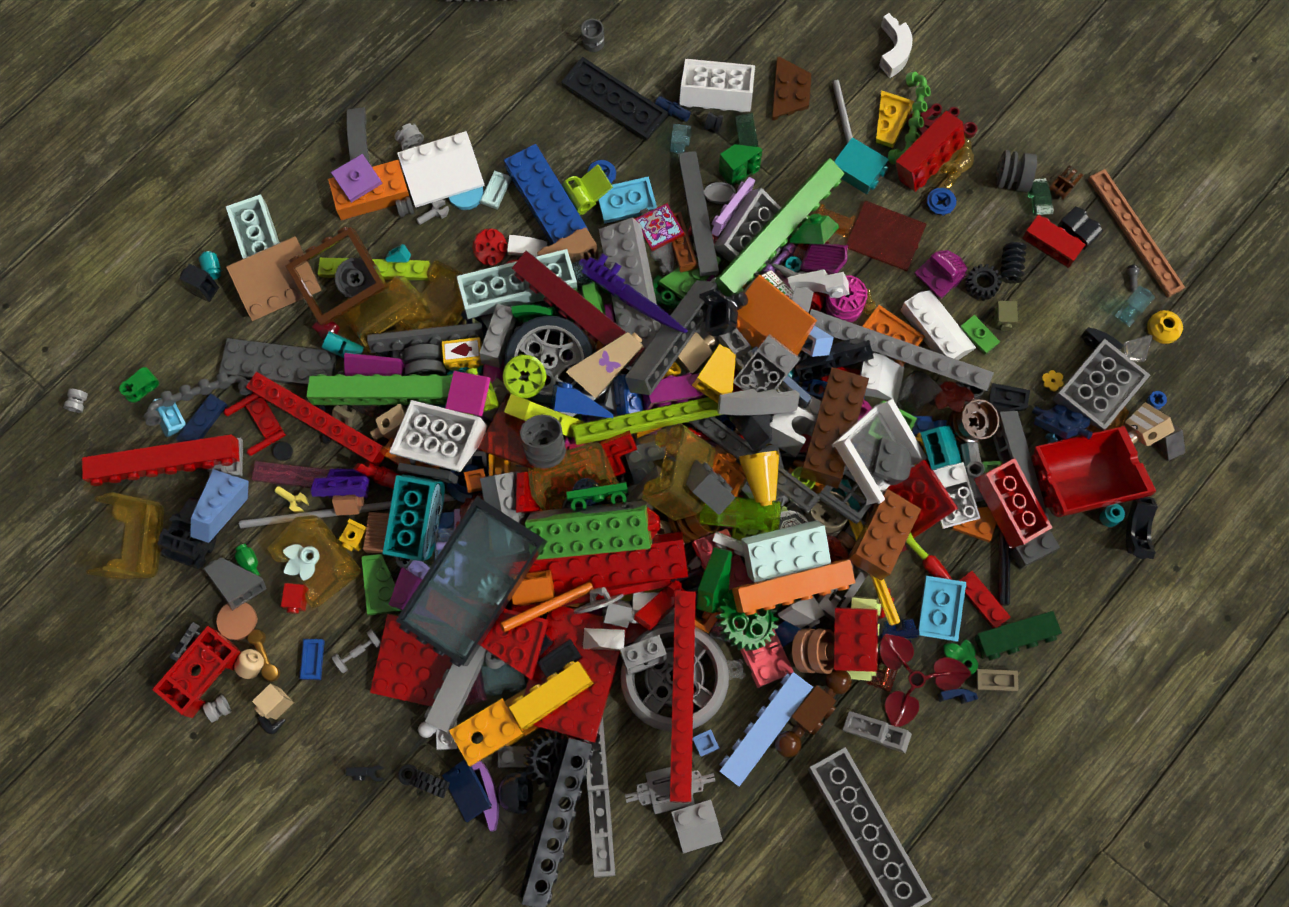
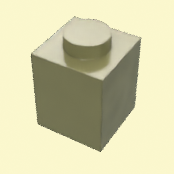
M1017 301L997 302L994 307L995 329H1001L1002 331L1014 329L1018 323Z

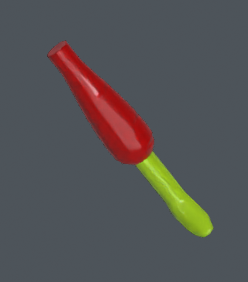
M910 533L905 543L923 560V567L933 577L953 580L942 563L934 555H928Z

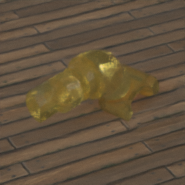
M966 137L965 143L958 151L955 161L944 164L940 170L942 174L948 173L950 175L944 183L945 187L953 186L961 173L970 169L973 165L974 154L971 150L972 145L971 141Z

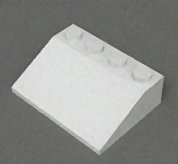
M685 59L680 91V105L702 107L704 109L715 108L723 111L750 112L755 65Z
M467 131L397 153L415 207L485 186Z
M411 400L389 453L461 472L480 446L487 425L477 416Z

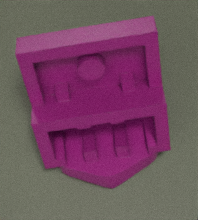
M826 243L809 244L800 269L806 273L825 269L827 275L838 273L847 262L848 246Z
M949 250L934 252L915 272V275L940 299L952 288H955L968 274L965 273L967 266L961 257Z

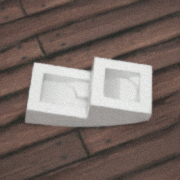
M509 235L507 252L508 255L522 256L525 251H528L534 257H537V252L546 247L547 242L531 237Z

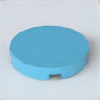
M483 187L448 198L454 207L456 206L461 210H471L480 204L484 190Z

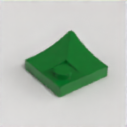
M537 305L511 306L512 314L520 324H524L537 317L557 316L554 306L548 308Z

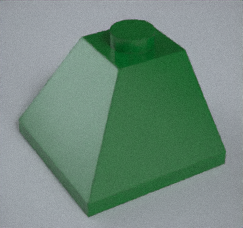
M813 214L791 237L790 243L825 244L838 230L839 225L829 216Z

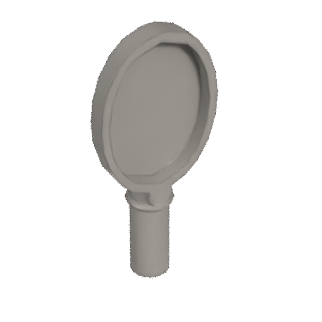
M724 182L711 183L704 190L705 198L716 204L729 203L732 194L736 193L732 185Z

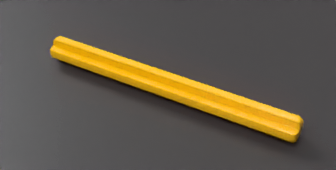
M849 520L857 541L863 529L862 522L860 520L858 524H855ZM870 574L889 625L893 626L900 623L884 579L881 581Z

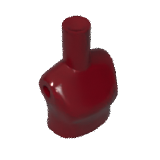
M317 321L311 327L323 340H325L329 331L338 335L340 327L333 321L327 325H320Z

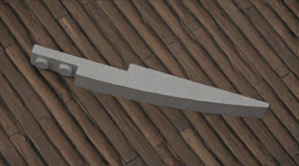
M602 717L596 742L587 741L592 744L593 748L592 758L588 760L586 768L594 878L615 876L604 722Z

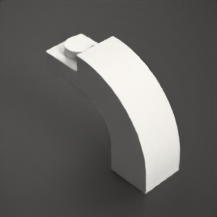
M888 13L883 17L881 27L892 39L895 47L881 57L879 66L891 78L899 73L908 61L912 48V34L906 22L899 25L897 19Z

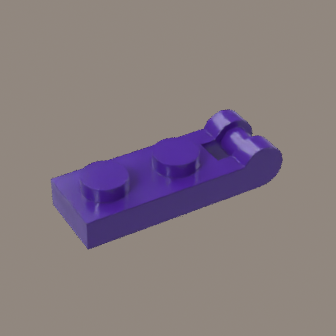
M365 476L314 478L311 494L312 497L337 495L364 497L367 492L369 479Z

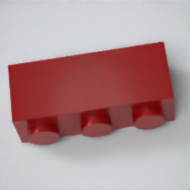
M1039 214L1022 238L1067 268H1070L1086 245L1078 237H1073L1065 229L1054 225L1048 218L1042 217Z

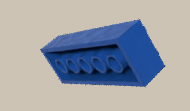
M536 144L504 160L506 171L511 176L512 181L551 245L561 238L572 235L578 229L587 228Z

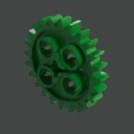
M732 589L723 595L724 598L719 600L722 606L716 608L721 614L715 616L717 619H721L717 626L723 627L720 634L726 633L724 640L731 639V646L738 644V650L744 648L745 651L757 650L766 646L765 643L771 642L770 637L775 636L772 630L778 628L777 625L773 624L778 620L777 617H773L777 610H764L761 608L758 609L760 615L755 613L745 616L744 613L737 612ZM734 621L738 623V628L735 626ZM752 627L755 629L756 634L753 633Z

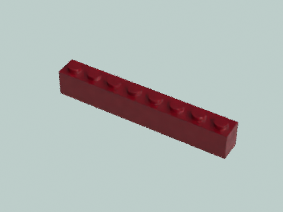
M525 251L512 267L516 272L514 274L515 277L522 282L524 280L529 282V288L536 294L541 292L545 296L543 300L551 306L554 304L560 308L558 312L565 318L570 316L575 320L573 323L581 330L583 328L589 332L587 336L597 343L599 340L604 344L603 347L627 333L528 251ZM643 346L627 365L633 367L646 348Z

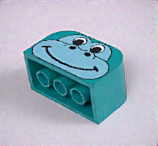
M396 475L383 554L416 561L427 560L432 556L437 541L444 502L445 486L443 482L410 475Z

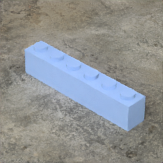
M794 672L791 675L789 673L786 674L780 682L783 684L782 688L779 691L775 689L768 698L771 703L767 708L763 706L756 715L759 717L756 723L753 724L751 722L744 732L747 734L743 740L738 739L732 747L734 750L733 754L730 757L726 755L719 764L722 767L720 772L739 787L813 688V686Z

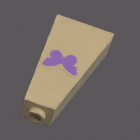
M627 332L568 369L566 373L594 398H598L643 347L641 344L642 339L635 332L632 335Z

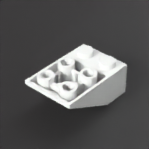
M964 462L933 470L958 507L955 512L940 521L942 529L980 519Z

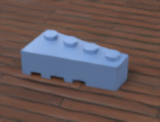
M213 469L191 517V537L209 543L248 499L249 481Z

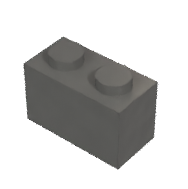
M1049 530L1026 544L1016 547L1010 553L1021 570L1054 553L1060 546Z

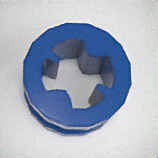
M1155 391L1147 398V403L1157 410L1161 409L1167 402L1166 395L1161 391ZM1156 397L1160 399L1158 404L1154 402Z

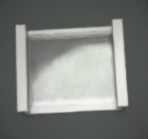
M893 399L875 405L832 444L833 447H836L866 497V505L882 503L885 500L882 493L890 486L887 484L888 480L872 475L879 440L882 437L904 445L910 453L911 465L927 459Z

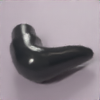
M265 716L258 718L261 727L268 734H275L286 721V719H280L271 724L270 720Z

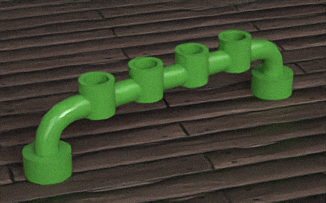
M911 72L906 75V83L909 87L919 85L916 88V102L912 105L913 116L909 119V134L905 136L906 147L903 151L899 149L889 151L888 159L891 164H896V160L920 137L917 128H921L924 125V120L920 114L927 111V103L923 100L924 97L930 96L931 90L927 85L926 78L918 75L917 72Z

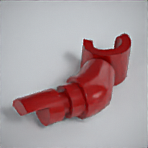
M369 461L364 465L357 463L353 468L368 477L370 476L375 483L393 489L396 475H400L383 466H375V464Z

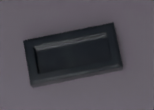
M570 639L538 660L537 663L546 678H548L553 673H559L564 669L565 665L572 661H577L582 656Z

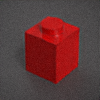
M285 583L281 607L290 614H298L299 611L305 612L309 588L301 584Z

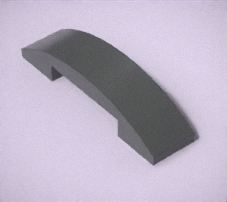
M365 107L347 109V135L350 161L363 154L370 164Z

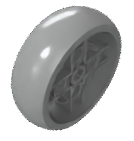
M674 623L661 624L653 627L650 631H645L631 645L660 635L661 640L674 638ZM695 627L694 686L696 687V692L693 694V705L699 710L693 713V729L709 721L718 712L725 700L729 686L728 664L721 648L712 637ZM674 647L665 648L667 661L664 662L665 665L662 669H656L653 666L645 670V684L649 694L644 701L641 700L636 690L635 673L628 676L622 662L620 673L621 689L631 711L647 725L658 730L672 732V717L660 715L659 712L664 706L672 707L673 681H671L670 674L673 673ZM705 653L711 659L715 671V684L712 693L703 687L705 673L700 660ZM659 688H665L668 691V695L665 698L657 696L656 692Z

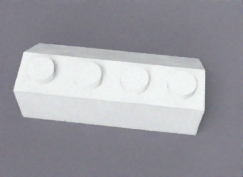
M931 290L919 292L904 302L901 308L902 314L914 329L925 336L924 342L931 351L959 360L976 349L975 345Z

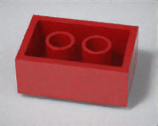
M835 608L834 670L876 672L878 662V609Z

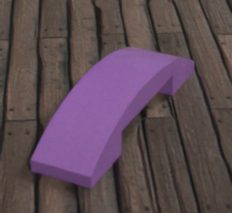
M481 760L474 764L472 768L474 772L480 770L488 798L492 804L490 809L484 811L489 830L493 832L496 831L498 825L499 800L496 797V786L493 778Z

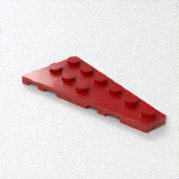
M431 589L426 609L475 642L487 623L440 592ZM459 597L490 618L497 606ZM504 609L481 646L532 680L549 620L536 617L503 632L500 623L520 614V612Z

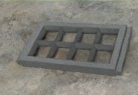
M861 441L855 449L859 455L862 453L873 460L867 469L873 478L880 481L882 478L872 475L871 471L874 467L877 450ZM845 466L843 475L845 474L847 477L855 481L852 474L847 471L848 467ZM857 482L851 490L841 483L839 484V488L848 493L842 501L830 493L834 488L826 485L819 494L820 500L855 524L859 523L872 505H866L867 500L854 493L858 487ZM850 496L863 504L858 512L845 504Z

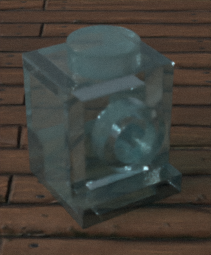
M673 124L671 152L676 154L685 152L686 147H689L691 126Z

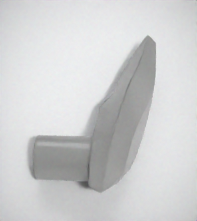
M772 264L787 279L790 276L805 273V271L796 273L782 265Z

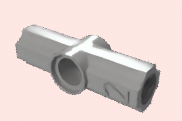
M967 442L961 444L960 449L975 502L984 500L974 478L983 474L985 468L981 463L978 443ZM970 469H975L978 472V474H972L970 472Z

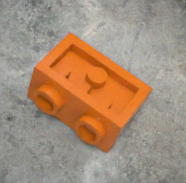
M730 453L717 454L710 467L716 474H720L733 488L732 494L737 497L747 482L742 466L736 462V458Z

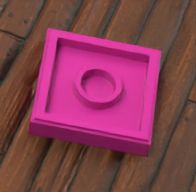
M454 371L445 409L482 416L491 378Z

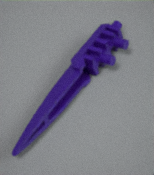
M602 253L598 260L591 257L588 261L585 259L580 260L579 265L583 267L582 273L613 296L640 313L683 333L688 332L686 328L630 285L624 284L625 279L617 274L622 267L615 262L611 270L605 267L604 263L608 256Z

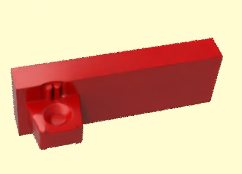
M677 580L671 582V585L663 589L635 614L634 620L650 631L675 608V591L686 590L682 588V584Z

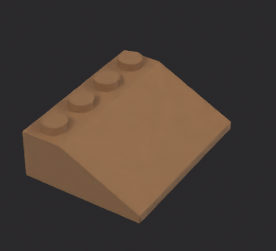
M296 236L226 266L252 321L304 298L286 268L291 258L297 255L299 257L304 255ZM308 261L296 268L311 295L321 291L320 284Z

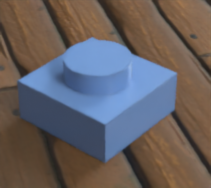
M711 729L693 737L700 757L719 749Z

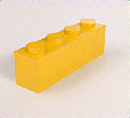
M579 661L568 663L563 667L564 671L559 674L557 672L553 673L547 678L546 683L535 685L529 690L530 693L525 697L521 695L512 701L513 705L509 708L521 728L526 730L594 684Z

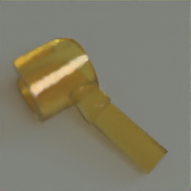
M867 289L868 303L864 305L867 315L873 313L876 308V303L872 299L870 289Z

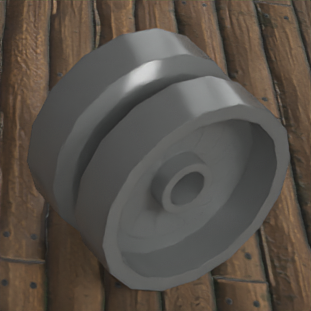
M349 258L343 261L335 273V282L338 289L349 298L354 297L376 283L362 258Z
M419 344L404 350L403 359L406 364L404 376L412 374L429 376L431 374L447 376L441 346Z

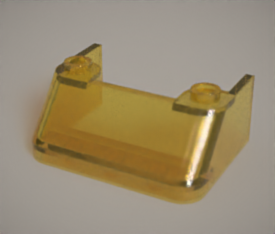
M114 492L95 497L97 502L112 504L113 517L117 521L125 522L122 558L110 560L106 566L89 569L86 574L113 579H148L154 577L158 572L160 548L158 547V541L163 528V506L159 502Z

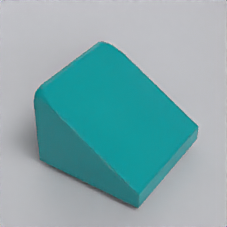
M401 244L390 250L385 260L387 262H409L411 253L404 244Z

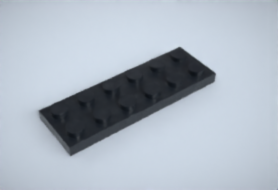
M584 57L579 60L561 82L563 87L645 141L652 136L668 116L667 111Z

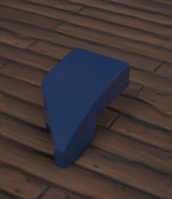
M965 689L947 690L937 694L940 702L959 697L961 704L978 699L975 692Z

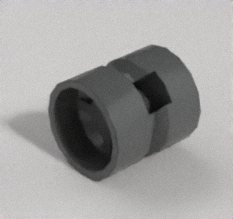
M593 18L584 21L581 26L583 47L589 52H597L604 47L605 43L603 24L601 21Z

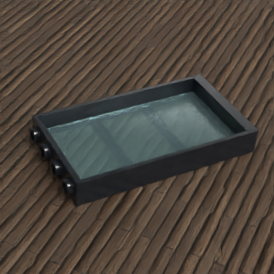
M477 496L396 619V622L401 624L399 628L408 634L410 632L416 634V639L425 645L429 643L434 646L432 650L443 656L446 654L451 658L449 661L458 667L461 665L468 666L548 541Z

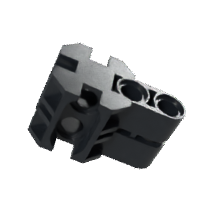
M191 496L180 513L171 516L169 520L171 526L168 530L164 528L160 533L158 547L163 548L161 551L162 557L199 569L206 562V553H212L218 533L209 543L191 537V517L199 501L198 498Z

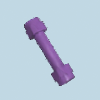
M792 243L785 245L782 248V253L771 264L766 265L762 269L761 274L770 270L776 273V268L772 264L780 265L787 257H792L797 251L796 246Z

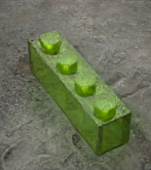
M736 497L718 515L701 500L699 522L700 524L775 531L779 530L782 502L772 501L773 505L760 506V503H756L755 499Z

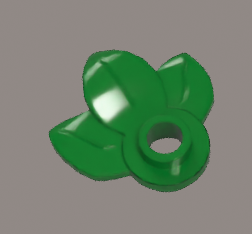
M964 640L961 646L954 643L944 645L946 657L956 659L963 664L967 661L971 662L972 666L968 668L971 671V675L977 671L976 650L971 642Z

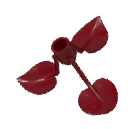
M885 634L882 637L880 654L884 664L892 670H897L903 665L910 673L908 681L911 687L906 695L901 691H895L886 698L885 711L892 726L900 727L906 725L916 717L920 707L919 701L915 697H911L910 694L915 688L924 686L929 678L936 677V685L940 689L947 691L958 689L971 675V671L963 663L948 657L938 659L934 663L935 673L925 676L920 671H913L906 663L914 656L912 643L901 636Z

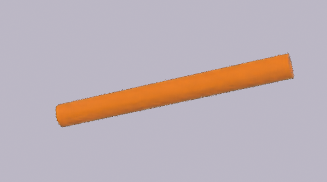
M590 582L501 622L500 627L503 632H506L590 593V590H593V586Z

